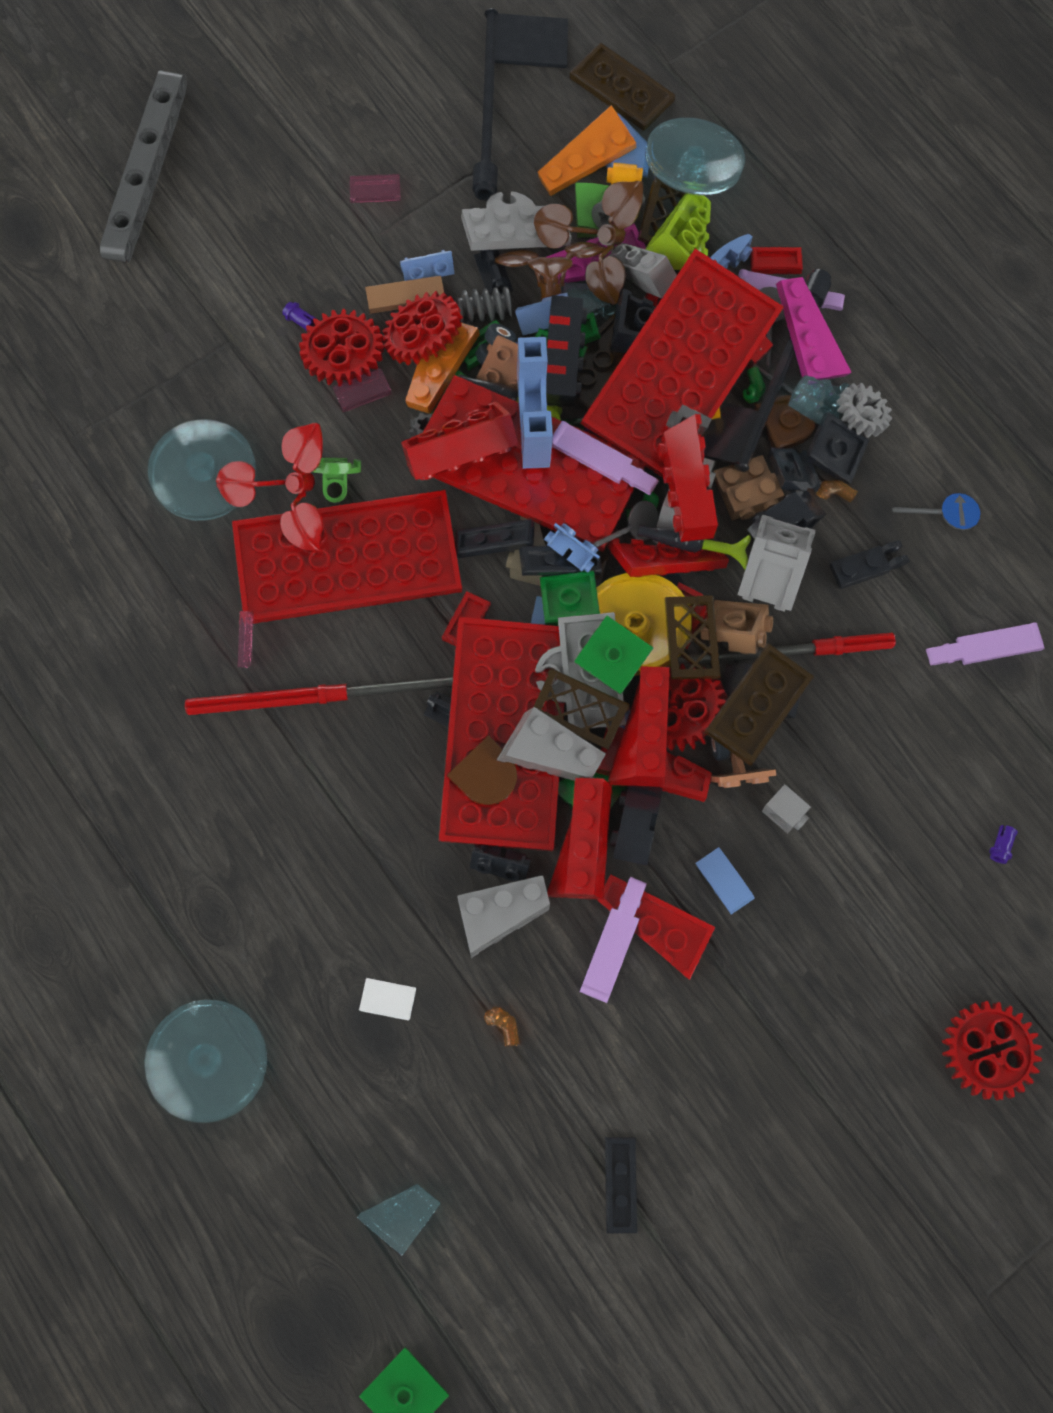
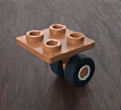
M496 323L490 324L485 333V339L488 343L480 344L475 353L478 362L482 364L476 379L504 384L518 391L517 337L506 326Z
M710 737L714 758L717 761L727 760L731 755L733 773L711 776L710 782L718 783V787L741 786L740 780H745L746 783L752 784L769 782V776H776V769L762 768L746 771L743 760Z

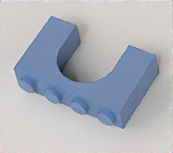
M546 337L518 338L517 384L523 469L550 468L553 432L551 411H547L546 403L548 362Z

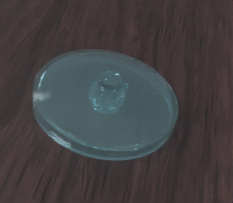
M676 118L661 123L649 135L645 150L646 162L652 173L660 181L673 189L693 195H713L732 188L739 181L745 165V154L739 141L723 127L698 118Z
M195 420L171 429L157 442L149 458L148 478L156 498L168 511L185 519L211 520L224 516L237 508L224 499L216 486V477L219 471L231 462L243 461L253 466L256 478V462L249 443L236 429L219 421Z
M218 1000L194 1001L171 1012L155 1029L145 1056L147 1083L158 1103L176 1117L197 1123L220 1121L241 1111L258 1092L267 1066L266 1045L257 1024L238 1007Z

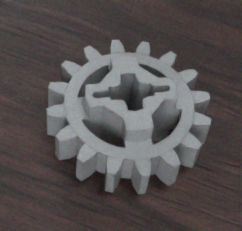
M854 383L851 384L850 387H847L839 395L840 398L837 400V403L840 405L837 411L844 414L841 420L849 423V429L856 428L858 435L864 432L867 438L872 434L877 437L890 425L889 422L892 420V417L888 414L892 410L885 406L888 401L880 397L881 392L874 393L872 386L866 389L863 383H860L858 386Z

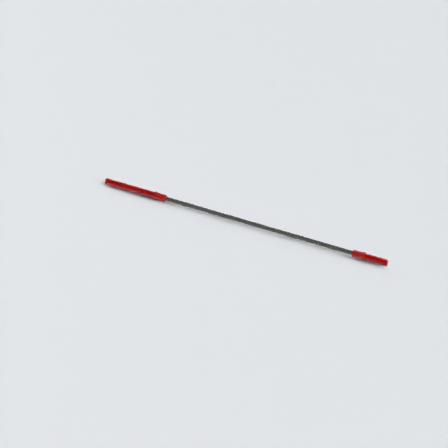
M892 632L848 637L833 636V638L815 639L809 644L777 646L774 648L784 655L813 653L814 656L843 655V653L892 649L896 645V639ZM758 648L756 654H742L732 651L718 652L719 662L757 658L764 648ZM692 654L689 656L696 661L702 654ZM706 654L698 664L710 663V655ZM679 656V657H678L679 665H681V664L689 665V664H690V663H689L686 659H684L682 656ZM453 677L347 687V684L327 686L323 684L318 685V687L191 698L185 700V711L188 715L312 703L327 704V702L346 701L351 696L452 687Z

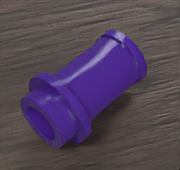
M288 302L282 312L287 321L292 320L304 328L305 331H307V325L314 327L313 319H317L301 309L297 302Z
M1004 825L999 827L994 847H991L989 850L990 858L993 861L1006 864L1008 860L1012 859L1011 849L1018 833L1015 828L1007 825L1006 827Z

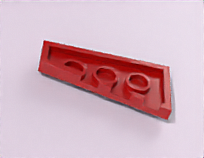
M615 538L609 541L607 546L630 577L637 578L648 575H666L669 573L713 571L714 569L727 568L729 561L728 557L722 553L703 549L696 553L687 552L660 542L657 545H644L643 540L632 539L631 544L619 543V538Z
M605 728L603 739L608 732L607 728ZM618 728L609 749L600 748L606 755L596 773L610 776L624 732L623 728ZM666 752L665 787L660 788H663V791L705 802L712 773L681 756L676 757Z
M610 874L604 886L603 900L597 901L610 912L612 908L618 910L621 902L620 898L624 894L628 883ZM644 891L640 900L641 904L634 917L639 919L634 933L690 980L715 927Z

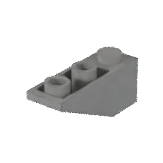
M625 243L616 246L609 255L618 258L623 263L627 279L646 293L660 298L664 296L677 276L665 255Z

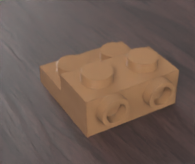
M763 455L751 459L747 472L736 470L734 465L713 471L716 473L714 480L732 520L739 518L746 520L753 517L757 512L767 511L781 502L785 496L775 473H770Z
M714 601L717 642H728L729 651L742 654H756L758 648L765 647L766 632H771L773 628V616H769V605ZM704 627L700 631L701 639L709 640L708 629Z

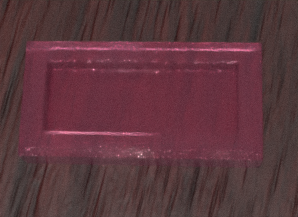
M400 175L350 176L351 203L401 201Z
M381 368L370 372V377L365 374L362 375V382L354 378L352 379V385H349L346 381L342 383L341 387L338 385L333 386V391L343 412L391 394V388Z
M240 611L238 667L242 668L252 666L254 613L248 611Z

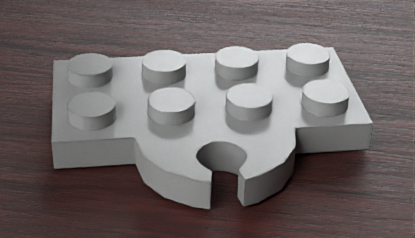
M511 191V204L504 203L503 193L499 192L488 199L486 208L462 209L461 219L471 251L547 247L539 239L534 226V217L544 206H535L533 201L527 196ZM569 232V239H568L567 243H566L564 246H568V245H570V243H571V235H570V232Z
M614 612L558 618L561 646L549 649L541 656L536 665L535 673H542L545 669L553 668L623 701V692L619 695L574 663V660L604 618L608 615L615 620ZM558 679L552 686L554 694L571 689L569 684ZM542 680L536 682L540 691L545 683ZM579 689L575 691L581 707L597 701L596 697ZM573 692L556 697L557 702L566 703L567 712L578 708ZM605 701L601 703L607 719L616 715L618 707ZM599 704L582 709L588 726L604 720ZM580 711L567 715L569 723L579 728L585 727ZM625 715L620 726H626ZM603 723L589 729L607 728V726Z

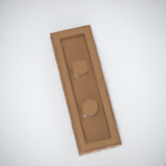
M441 275L365 287L370 314L398 310L399 305L403 307L407 305V299L411 302L415 301L417 294L420 298H423L425 292H428L430 297L435 291L438 292L439 296L444 292Z

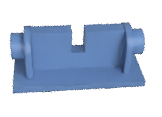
M441 250L439 253L410 259L406 257L403 261H400L404 281L454 274L451 251L445 252V250Z
M555 523L556 533L554 534L550 531L544 539L548 542L547 546H550L561 556L565 554L568 548L571 549L573 552L567 560L580 569V571L585 570L588 573L594 566L591 559L593 557L596 560L600 558L596 554L598 549L587 540L583 543L574 537L576 532L565 523L561 527Z

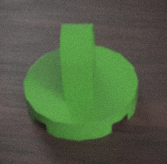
M321 458L319 466L313 472L322 473V492L328 501L336 503L345 498L347 494V474L360 473L361 460L355 459L354 464L347 463V458ZM339 483L342 486V493L338 497L329 496L327 494L329 484Z

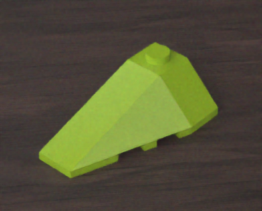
M693 184L653 236L645 250L667 256L674 270L682 269L695 248L708 256V249L705 248V243L709 240L706 226L710 222L711 201Z

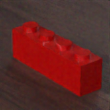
M495 401L488 404L490 409L485 412H480L476 409L469 412L468 419L464 421L453 419L444 423L442 426L443 430L439 432L436 429H430L402 441L401 444L410 473L415 480H428L433 478L435 473L444 470H457L461 467V464L470 461L472 463L483 461L487 455L509 452L512 449L511 447L519 445L511 414L500 403Z
M694 414L666 430L663 434L662 442L658 443L657 447L658 457L660 460L663 459L665 466L663 467V480L665 484H669L670 489L668 491V504L670 508H674L675 512L673 516L674 531L679 532L681 542L714 538L718 526L713 490H707L706 488L710 484V471L708 464L703 465L704 449L706 448L705 439L698 436L699 425L702 424L701 414Z
M641 666L640 682L608 779L610 785L665 787L670 667Z
M575 778L572 819L548 888V897L603 900L612 785L602 778Z

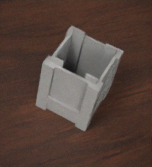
M762 515L738 595L743 596L742 599L753 602V599L774 604V609L785 612L786 609L791 611L811 554V544L816 530L806 527L802 528Z

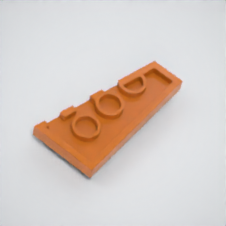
M611 105L538 171V178L549 195L552 196L636 149V141Z
M462 323V327L457 328L460 334L451 337L454 343H447L445 345L447 351L439 350L438 357L429 356L427 363L424 358L421 359L416 367L405 400L408 407L429 414L432 412L479 337L478 327Z

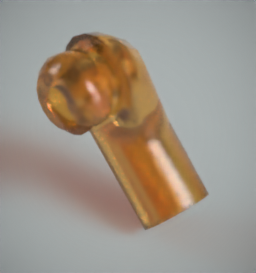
M840 480L821 482L817 495L826 500L833 493L851 503L858 491Z
M493 1007L491 1010H487L484 1016L485 1022L489 1026L495 1025L503 1030L505 1047L519 1045L515 1018L500 1007Z

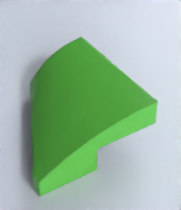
M575 183L576 226L578 228L599 229L593 221L592 209L593 206L602 200L605 190L609 187L608 185ZM577 233V238L598 237V235Z

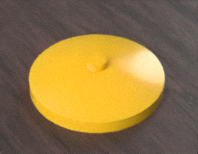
M627 573L612 577L597 587L600 614L614 612L616 622L653 647L652 652L642 666L667 667L670 665L664 599L665 597H685L679 588L658 575L637 578L630 577ZM674 607L675 619L679 621L687 611L683 607ZM691 614L681 623L690 632L692 629ZM676 628L677 646L681 648L690 638L679 628ZM641 667L635 675H640Z

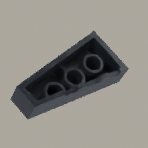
M623 289L616 305L611 350L624 353L628 351L655 310L656 306L653 305V301L646 298L640 300L632 296L631 291Z

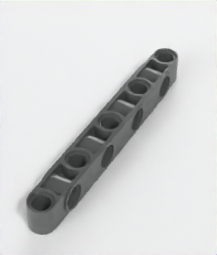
M160 70L157 74L101 240L100 254L102 258L129 263L132 258L186 94L187 77L185 74Z

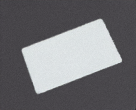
M366 978L359 1010L410 1020L416 988Z

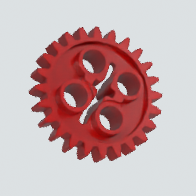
M435 291L431 297L428 292H425L423 298H420L417 294L415 301L411 302L407 299L405 307L399 305V312L390 314L393 320L385 322L388 328L382 330L385 335L382 341L384 342V348L393 360L396 359L399 364L404 361L406 365H410L414 361L418 365L421 359L424 358L427 363L429 356L433 355L437 358L439 350L447 351L445 345L447 343H454L451 337L460 334L457 328L462 327L460 320L463 316L457 303L454 302L451 296L447 297L444 292L439 296L438 292Z
M342 309L340 315H337L335 310H332L330 317L322 313L323 320L319 321L314 318V327L306 326L307 333L301 334L303 342H299L301 350L299 353L304 368L309 369L310 376L317 375L319 382L326 378L327 384L331 385L334 380H337L339 387H341L343 380H347L349 385H352L353 378L362 382L361 375L365 374L370 377V368L377 370V361L383 360L381 353L384 352V342L382 341L383 336L380 334L379 326H374L373 319L366 321L364 313L357 317L356 310H353L350 315L346 314L345 309Z
M681 664L680 669H686L685 665ZM669 673L670 699L668 701V724L671 721L677 720L674 725L667 727V747L670 751L674 749L676 744L681 752L684 751L686 744L695 749V742L698 740L703 745L706 744L704 737L707 734L704 731L726 702L724 699L727 698L725 690H722L724 687L720 680H671ZM698 688L694 693L688 694L690 690ZM704 712L699 718H694L697 713Z
M988 1001L981 1003V1009L974 1003L970 1005V1012L964 1008L959 1011L961 1018L955 1016L951 1019L956 1027L945 1029L951 1035V1038L942 1040V1043L950 1046V1050L943 1052L942 1055L951 1057L952 1060L945 1066L946 1068L955 1067L956 1072L951 1078L957 1079L961 1077L963 1081L960 1088L962 1089L971 1085L972 1096L978 1095L982 1091L984 1100L990 1099L992 1093L996 1101L1003 1100L1004 1094L1007 1098L1015 1097L1014 1089L1018 1093L1025 1092L1023 1083L1027 1085L1034 1083L1029 1074H1038L1040 1072L1033 1066V1063L1042 1061L1041 1057L1034 1055V1051L1041 1049L1042 1046L1033 1044L1032 1041L1039 1035L1038 1033L1029 1034L1028 1029L1032 1023L1022 1024L1020 1021L1023 1013L1021 1012L1013 1016L1012 1006H1008L1002 1011L1001 1002L994 1003L992 1009ZM996 1024L1001 1025L1005 1031L1003 1039L995 1034L994 1027ZM969 1033L977 1038L978 1045L976 1049L970 1047L967 1043V1035ZM1011 1040L1016 1042V1045L973 1061L968 1060V1056ZM1008 1052L1016 1057L1017 1064L1015 1068L1007 1063L1006 1057ZM981 1062H984L989 1067L990 1073L987 1078L979 1072V1064Z

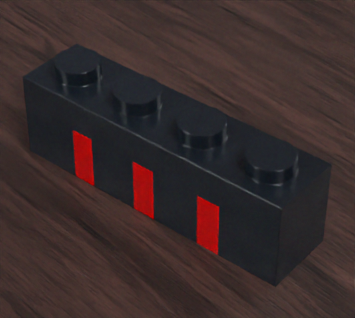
M552 295L547 339L546 403L548 405L574 407L575 397L580 398L582 382L577 381V373H582L584 357H579V349H584L585 333L581 332V324L586 325L587 309L583 308V298Z

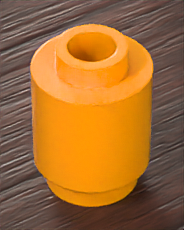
M613 162V168L608 167L606 183H611L612 185L617 182L642 181L643 168H639L635 164Z

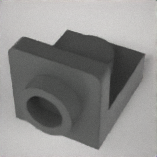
M682 404L678 412L672 411L666 426L672 428L694 414L701 413ZM701 414L702 424L699 425L698 434L703 435L712 419Z

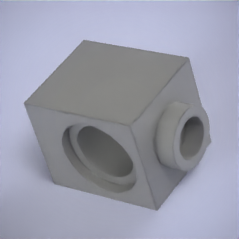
M784 784L766 804L762 812L788 834L793 828L799 830L806 823L809 817L805 814L811 806Z

